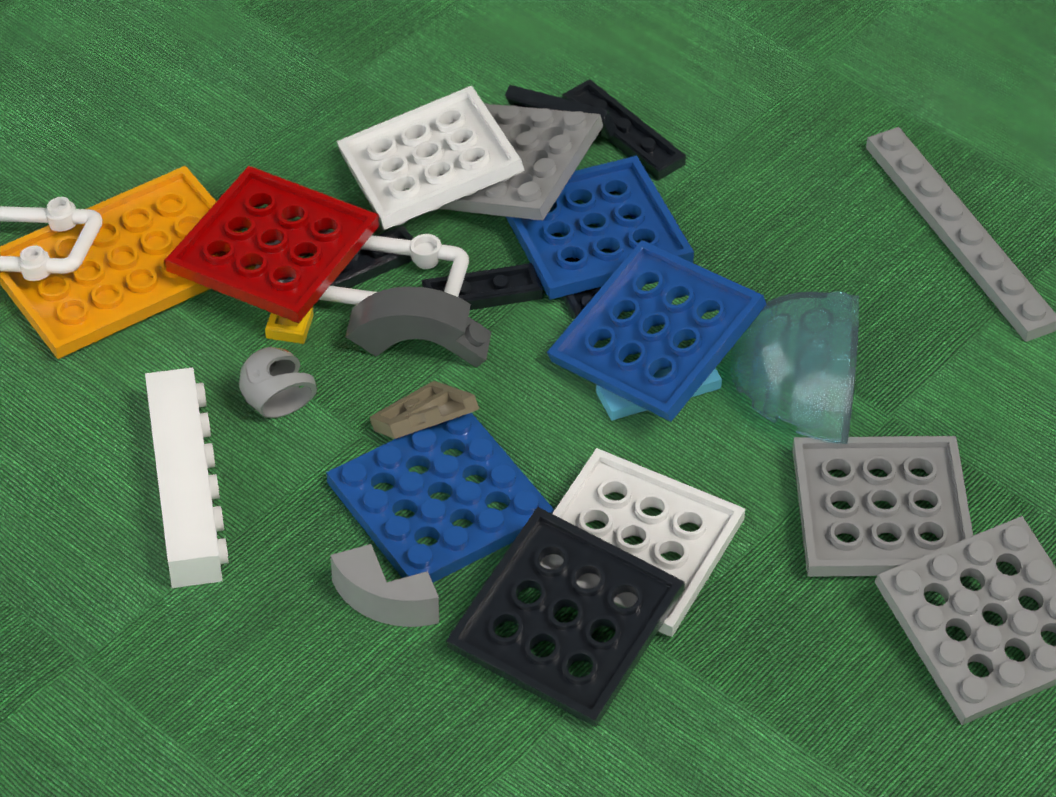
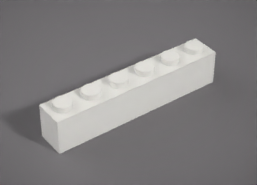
M193 367L145 373L171 587L178 588L222 582L221 564H227L229 560L226 538L217 539L216 534L218 531H224L221 506L213 507L212 500L220 499L217 474L208 475L207 469L215 467L212 443L204 444L203 440L204 437H211L208 412L200 413L199 407H207L204 383L195 382Z

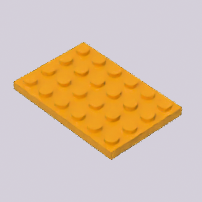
M186 166L180 167L87 208L100 213L103 222L83 263L77 270L66 274L51 273L46 278L38 281L24 279L21 272L0 271V285L57 359L62 358L210 289L166 271L165 259L216 203V200ZM77 224L72 229L61 232L52 230L48 225L0 246V256L20 257L23 249L36 245L48 252L50 258H66L69 256L85 224ZM222 252V253H220V254L212 255V256H215V257L224 256V255L227 254V252ZM255 265V266H252V267H244V268H245V269H249V270H253V269H255L256 265Z

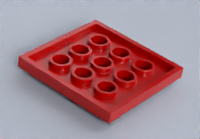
M248 166L165 259L166 271L299 324L380 226L379 215ZM265 204L269 205L268 207L263 208V209L254 208V207H261V206H263V205H265ZM296 217H301V219L297 221H287L294 219ZM243 228H248V230L245 232H233L242 230ZM329 229L334 230V232L329 233V234H321V233H319V232L328 231ZM277 240H278V241H281V243H279V244H277V245H267V244H265V243H273V242H275V241H277ZM222 252H227V254L224 255V256H220V257L212 256V255L220 254V253H222ZM309 253L314 254V256L309 257V258H300V257H298V256H305V255H307V254H309ZM256 264H257V265H260L259 268L253 269V270H249V269H245V268H244V267H252V266H255ZM289 277H291V278L294 279V280H292V281H290V282H287V283H281V282H278V281H277V280H285V279H287V278H289Z

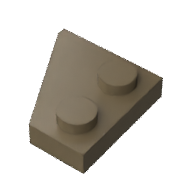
M432 381L369 418L375 432L396 439L478 410L479 406L474 394Z

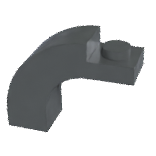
M412 286L382 290L358 303L352 308L345 337L376 357L391 345L402 340H428L447 348L477 368L486 361L491 331L468 317L471 304L463 299L436 289Z

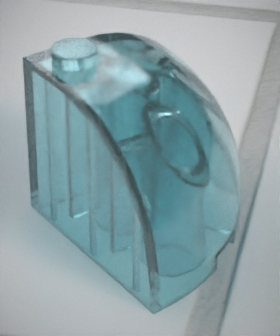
M841 291L831 293L797 292L766 302V306L734 344L731 352L730 369L733 383L739 393L744 392L752 400L751 407L773 423L779 418L797 426L796 433L823 441L848 444L857 361L859 296L849 295Z

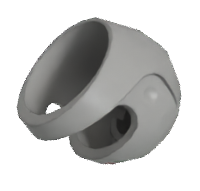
M276 347L259 349L246 359L241 368L239 380L241 394L246 402L265 418H279L299 410L313 399L317 392V387L312 375L298 373L300 361L285 349Z

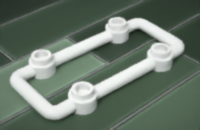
M66 197L52 199L48 202L47 208L0 206V221L48 223L52 230L58 232L72 229L77 224H85L68 257L50 258L48 252L43 250L42 247L36 245L29 246L21 251L20 257L0 256V271L21 272L24 279L38 281L46 278L51 273L66 274L77 270L83 263L102 226L103 219L100 213L91 209H76L74 203Z
M328 230V231L319 232V233H321V234H329V233L334 232V230ZM421 234L413 238V240L371 235L361 248L363 250L411 256L413 262L422 269L435 267L439 260L453 261L444 292L456 297L459 296L469 264V256L466 251L460 247L442 245L439 238L431 234ZM277 240V241H275V242H273V243H265V244H267V245H277V244L281 243V241H278V240ZM289 277V278H287V279H285V280H277V281H278V282H281V283H287V282H290V281H292V280H294V279L291 278V277ZM329 286L319 300L357 305L376 292Z

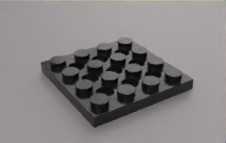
M537 506L447 638V647L596 728L684 592L685 581ZM551 554L559 555L564 559L562 565L553 570L545 569L540 565L542 559ZM587 573L596 574L601 579L597 586L590 589L580 587L577 584V580L580 576ZM526 588H535L541 592L540 598L533 603L521 602L518 599V595ZM623 592H630L638 598L637 602L628 608H621L613 601L617 595ZM563 607H571L578 612L577 617L568 623L557 621L554 615ZM503 622H513L519 627L518 631L508 638L495 634V629ZM601 626L610 627L615 631L614 637L607 642H597L591 637V634L596 628ZM541 641H548L555 645L554 652L547 657H537L531 650L536 643ZM576 661H587L593 666L592 671L584 677H575L568 670Z

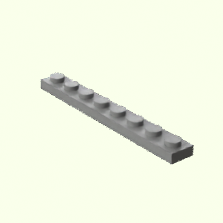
M897 127L867 137L866 149L1023 340L1028 342L1056 331V313L905 133Z

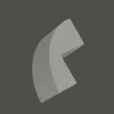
M371 544L330 555L332 582L336 590L347 604L362 615L384 624L403 627H420L439 623V597L428 571L386 582Z

